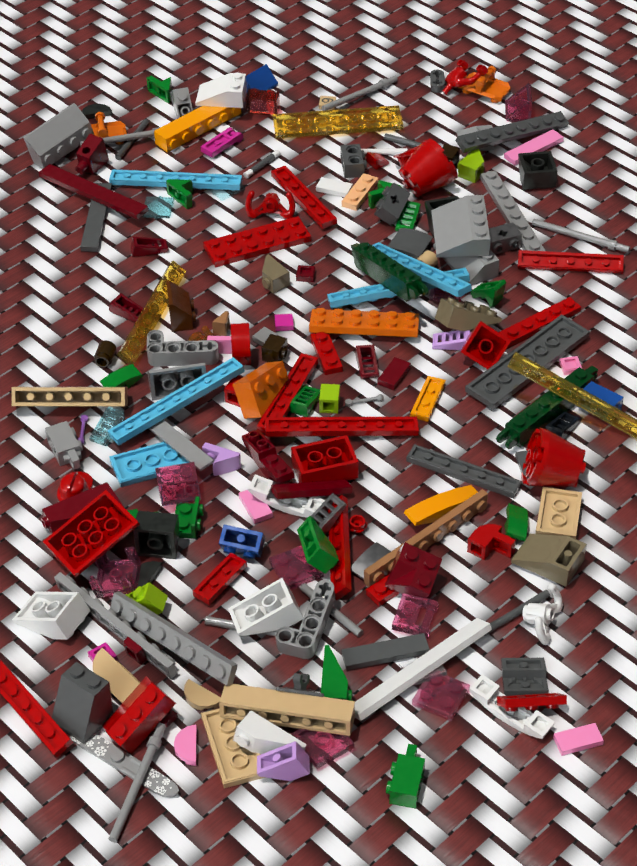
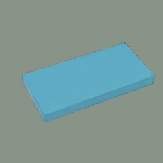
M165 442L109 456L120 487L194 467Z

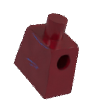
M93 134L88 135L76 153L79 164L75 167V170L79 174H83L85 171L95 174L109 161L103 138Z

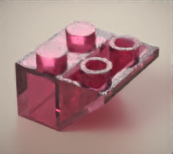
M194 462L155 468L157 488L162 506L195 501L196 496L200 497L201 500Z

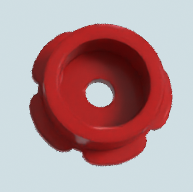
M353 515L349 519V530L351 532L362 533L367 528V522L363 516Z

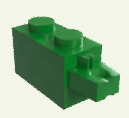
M408 744L406 755L398 754L397 762H392L390 775H393L392 781L388 780L386 794H389V804L414 809L417 807L425 772V758L416 757L417 745Z

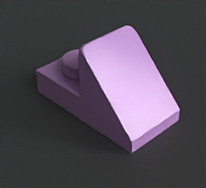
M207 442L202 446V451L214 460V463H212L214 476L241 468L240 453Z

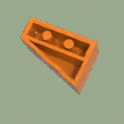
M283 361L267 362L233 383L244 419L261 418L288 379Z

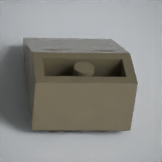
M448 297V299L441 298L435 315V319L447 328L460 331L474 329L480 321L486 325L502 321L497 312L490 310L488 306L480 305V307H477L469 301L461 303L453 297Z
M529 534L512 558L511 563L567 587L585 560L587 544L569 536Z

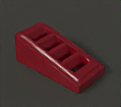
M132 237L131 253L133 257L168 252L166 239Z
M122 293L110 302V312L138 324L149 314L148 310Z
M374 344L356 346L355 355L361 379L379 377Z

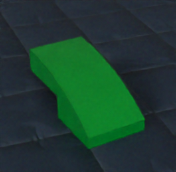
M131 364L110 373L99 382L103 387H123L127 385L130 388L143 375Z
M508 504L506 508L507 521L504 525L505 533L510 537L525 541L528 528V511L525 508Z

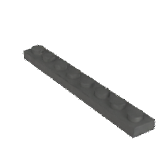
M559 111L457 136L455 141L462 152L465 153L545 133L552 129L565 128L569 122L563 113Z

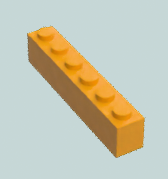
M201 106L155 130V144L164 151L169 152L240 115L241 108Z

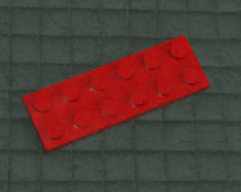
M299 216L204 241L203 247L216 268L310 242L311 235Z

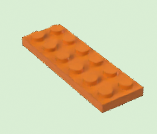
M317 308L312 309L309 332L418 337L419 314L414 312L397 313L395 311L379 312L376 310L360 311L357 309L348 311Z

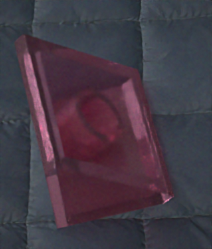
M528 83L505 101V113L508 122H518L531 118L532 94L531 84Z

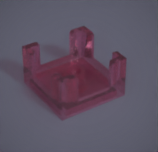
M134 547L125 548L128 559L110 561L105 553L95 561L98 568L97 579L94 576H90L89 584L96 598L113 597L114 592L129 594L136 590L141 561Z

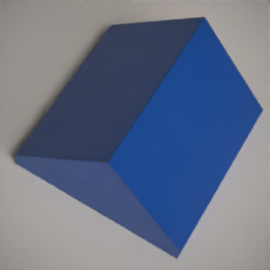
M267 64L246 76V93L254 98H258L278 86V82Z

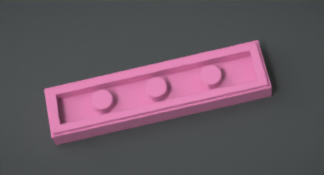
M552 129L504 153V158L515 166L519 164L518 153L543 152L563 142L564 137Z

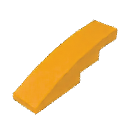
M472 485L455 488L417 503L406 509L404 514L415 526L433 523L478 491Z

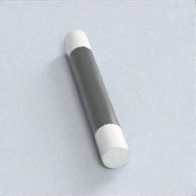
M275 150L244 172L243 176L246 179L280 156V151Z

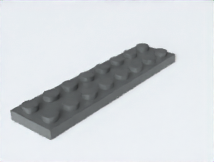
M561 314L466 385L465 392L494 410L587 339L590 331Z

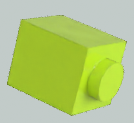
M321 384L319 413L338 414L340 385Z

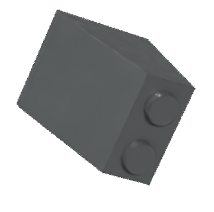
M76 662L61 675L52 718L64 732L85 744L111 717L113 706L110 683Z

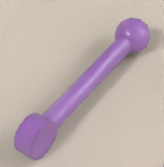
M82 415L80 419L82 425L80 437L77 440L80 439L82 444L85 442L83 436L85 424L88 421L87 415Z

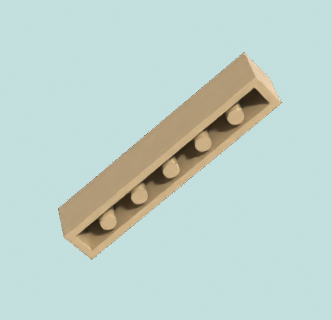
M11 387L12 406H128V387Z
M239 684L225 685L219 701L220 717L243 720L250 711H253L277 726L346 736L351 735L355 719V701Z

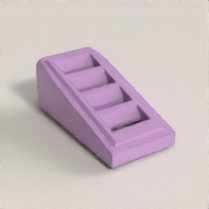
M456 330L433 334L432 349L461 350L470 334V330Z

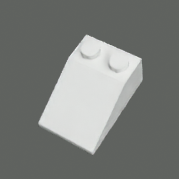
M238 72L229 73L201 84L195 106L243 108L247 91L246 74Z
M283 578L228 608L239 636L277 631L281 627H290L304 618L292 591Z
M36 591L12 621L51 639L68 640L91 610L79 592Z

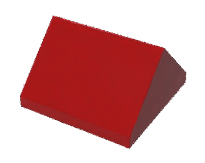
M480 321L468 335L460 352L484 368L489 369L499 361L511 340Z

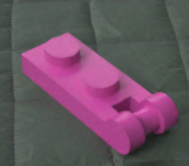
M229 127L200 146L201 152L213 158L234 143L241 142L243 134L235 132L233 128Z

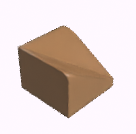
M225 311L212 322L213 335H227L230 327L229 311Z

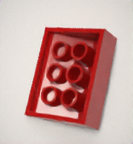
M105 490L47 537L43 543L60 564L73 576L77 577L140 524Z

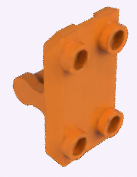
M489 66L487 68L488 73L477 79L474 84L459 87L463 89L465 94L472 92L490 98V101L493 103L501 102L511 91L508 82L495 79L496 68L494 66ZM477 72L469 74L466 78H471Z
M103 112L95 114L97 124H91L94 135L105 138L127 134L126 126L121 121L105 123ZM125 141L116 142V144H117V145H121V144H123Z

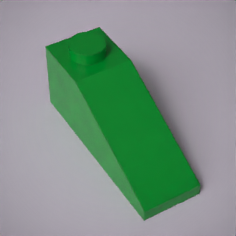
M309 516L297 529L307 563L326 574L336 566L339 559L334 546L314 518Z
M325 645L321 693H324V697L352 701V690H348V680L330 646Z

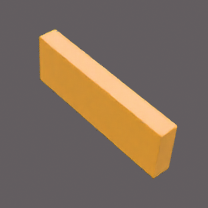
M431 376L427 377L410 413V417H417L418 420L429 422L445 387L446 380Z

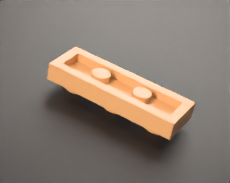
M363 173L342 200V207L357 211L368 197V192L372 191L378 184V177Z

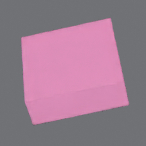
M578 356L560 358L559 360L564 375H570L577 368H582Z

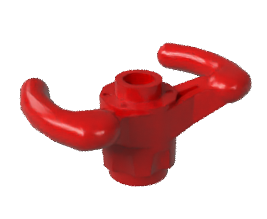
M253 190L249 191L246 197L245 208L250 218H257L261 213L279 214L285 220L294 216L296 205L291 192L286 193L289 202L288 211L280 203L276 193L266 194L263 202L255 209H252L251 205L255 192Z

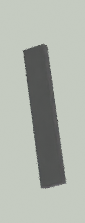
M95 183L112 190V183ZM91 200L80 246L81 251L98 252L108 207L94 200Z
M414 444L406 457V461L513 499L522 485L520 480Z

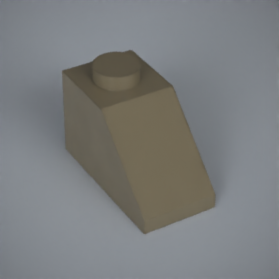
M268 254L263 265L262 284L264 288L274 294L290 285V272Z

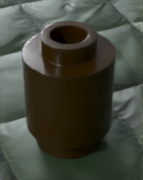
M107 340L99 343L94 355L95 363L99 367H107L112 363L116 352L115 344Z

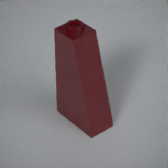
M106 482L43 508L41 522L43 527L49 529L52 534L105 490L121 505L122 503Z

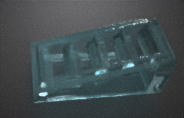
M108 407L89 440L107 446L112 440L107 430L125 421L124 412Z

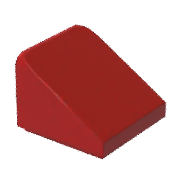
M366 153V162L375 169L389 164V161L378 153Z

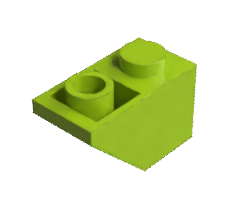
M479 149L468 152L467 156L459 161L457 165L458 177L473 183L480 179V173H484V160Z
M150 582L142 587L139 586L129 594H125L157 615L163 612L168 595Z

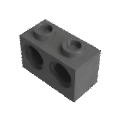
M360 144L340 145V159L344 178L361 177L364 170H367L364 150H361Z

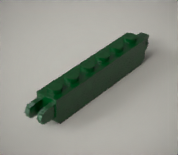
M369 243L351 245L355 266L406 302L411 299L415 300L422 295H428V287L422 283L420 276Z
M594 366L586 370L580 367L508 421L505 424V429L497 435V442L502 443L507 439L505 444L507 449H512L515 445L520 448L529 442L535 429L545 428L564 411H569L578 403L579 392L591 381L595 382L598 376V369Z

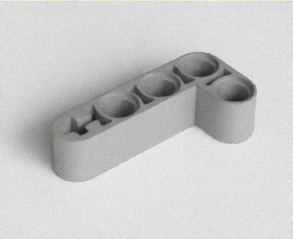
M152 330L147 334L148 363L151 366H185L198 363L213 365L219 361V348L216 341L164 342V335L160 330Z
M321 580L316 584L299 630L291 627H281L276 631L275 638L279 652L302 659H310L315 655L335 602V589L331 581Z

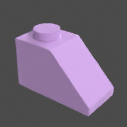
M296 741L257 756V775L260 777L292 781L310 774L309 755Z

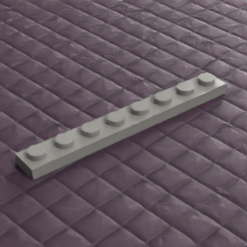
M496 170L480 173V180L506 223L514 222L522 233V249L527 251H545Z
M61 572L54 577L59 590L62 592H79L91 610L89 612L90 615L124 641L129 637L141 646L146 659L167 677L172 679L177 675L176 663L171 656H165L156 644L147 642L141 632L138 631L136 633L132 630L131 625L127 621H121L112 609L107 610L98 598H92L84 587L80 588L77 586L72 577H66Z
M114 592L110 609L120 619L127 621L131 626L226 686L233 684L238 664L122 592Z

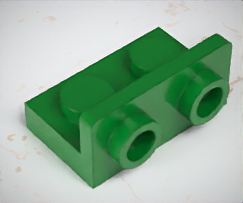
M198 496L195 497V503H177L175 514H178L179 538L196 539L197 531H201V519L199 518L204 514V504H200V497Z

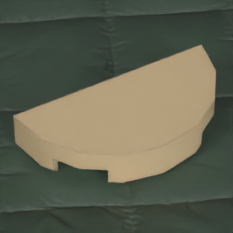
M190 679L185 684L184 695L187 703L192 708L203 711L204 709L213 707L216 709L219 707L221 697Z

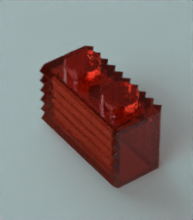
M257 88L248 89L246 94V112L278 115L280 109L278 91H263Z

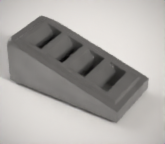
M332 493L311 517L314 518L317 524L320 523L319 527L327 535L347 504ZM333 502L338 505L336 508L332 506Z

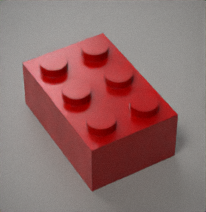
M347 435L291 447L292 466L299 483L343 479L348 481L359 478V462Z

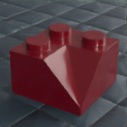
M404 542L396 554L385 586L423 603L430 595L442 558Z

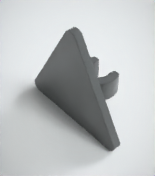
M294 673V687H276L277 691L324 697V693L306 688L310 680L309 674Z

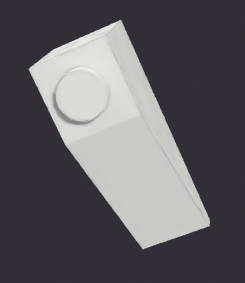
M250 711L238 724L233 741L238 743L239 746L259 754H264L294 741L304 750L307 747V744L253 711Z

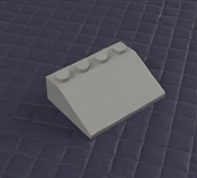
M484 195L464 196L431 210L436 257L489 256L490 234Z

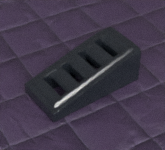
M564 411L547 424L545 429L566 439L579 424L581 418Z

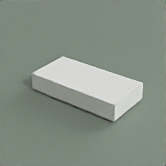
M321 177L316 185V191L345 197L353 187V184Z

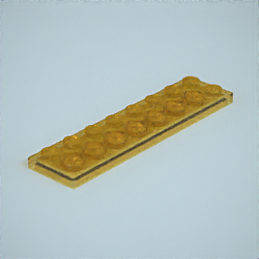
M399 105L273 114L275 138L281 139L403 129Z

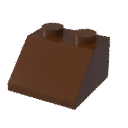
M166 281L172 332L193 330V322H196L195 311H191L194 310V301L190 300L189 292L171 281Z

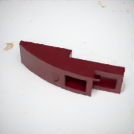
M259 429L242 435V440L247 450L267 479L274 480L276 484H281L295 478L294 471L276 453V447Z

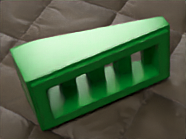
M406 202L398 218L395 231H399L400 228L414 229L421 214L420 203Z
M305 385L292 399L290 412L308 417L320 397V389Z

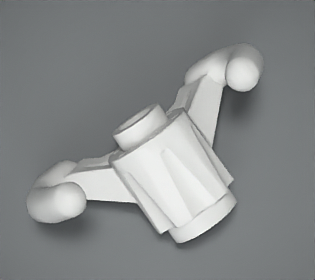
M553 583L548 585V589L553 594L554 603H529L523 608V620L527 623L535 624L537 637L543 645H547L550 642L549 624L554 620L555 613H560L563 608L561 593Z

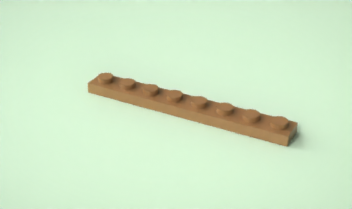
M483 489L407 540L406 543L426 551L428 547L442 540L448 533L454 532L458 526L468 522L474 515L483 512L488 505V493ZM403 544L364 570V584L370 587L389 575L396 554Z

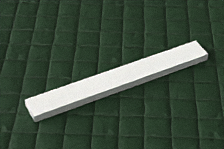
M479 618L474 619L355 702V718L362 721L492 630L490 623Z

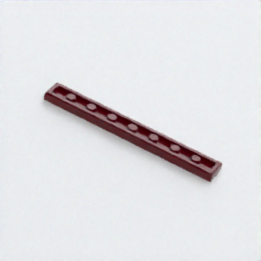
M49 164L38 172L39 177L137 220L149 211L147 205Z

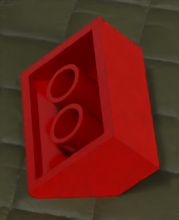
M146 676L103 724V728L118 745L132 754L176 702Z

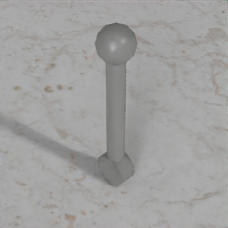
M379 394L376 397L364 399H346L345 405L350 407L356 403L375 400L383 401L384 396Z

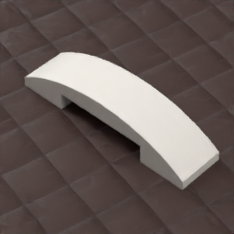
M256 474L248 489L252 495L269 506L285 513L305 518L311 516L325 501L318 497H309V499H277L271 492L273 481Z
M481 675L470 687V693L488 711L506 724L527 735L543 739L555 724L553 720L537 710L534 714L524 707H518V711H505L504 707L497 705V696L506 695L499 691L500 686L484 675Z

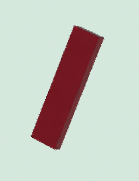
M346 479L271 485V492L277 499L329 496L332 493L335 495L351 494L352 486Z

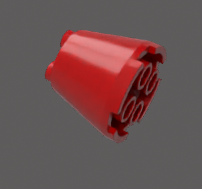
M431 138L424 140L402 168L398 170L400 176L404 179L402 183L405 188H411L417 198L452 183L458 177L453 162H449L447 156L443 153L444 149Z
M535 429L526 448L528 452L525 463H523V470L526 468V477L521 472L522 483L529 486L576 488L580 473L583 474L586 468V462H583L585 450L548 429Z

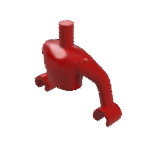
M459 60L457 62L459 67L453 69L445 78L447 85L442 92L447 95L453 87L458 88L474 84L477 79L488 73L487 67L485 65H478L476 68L478 72L471 78H465L468 75L465 72L468 68V63L465 60Z

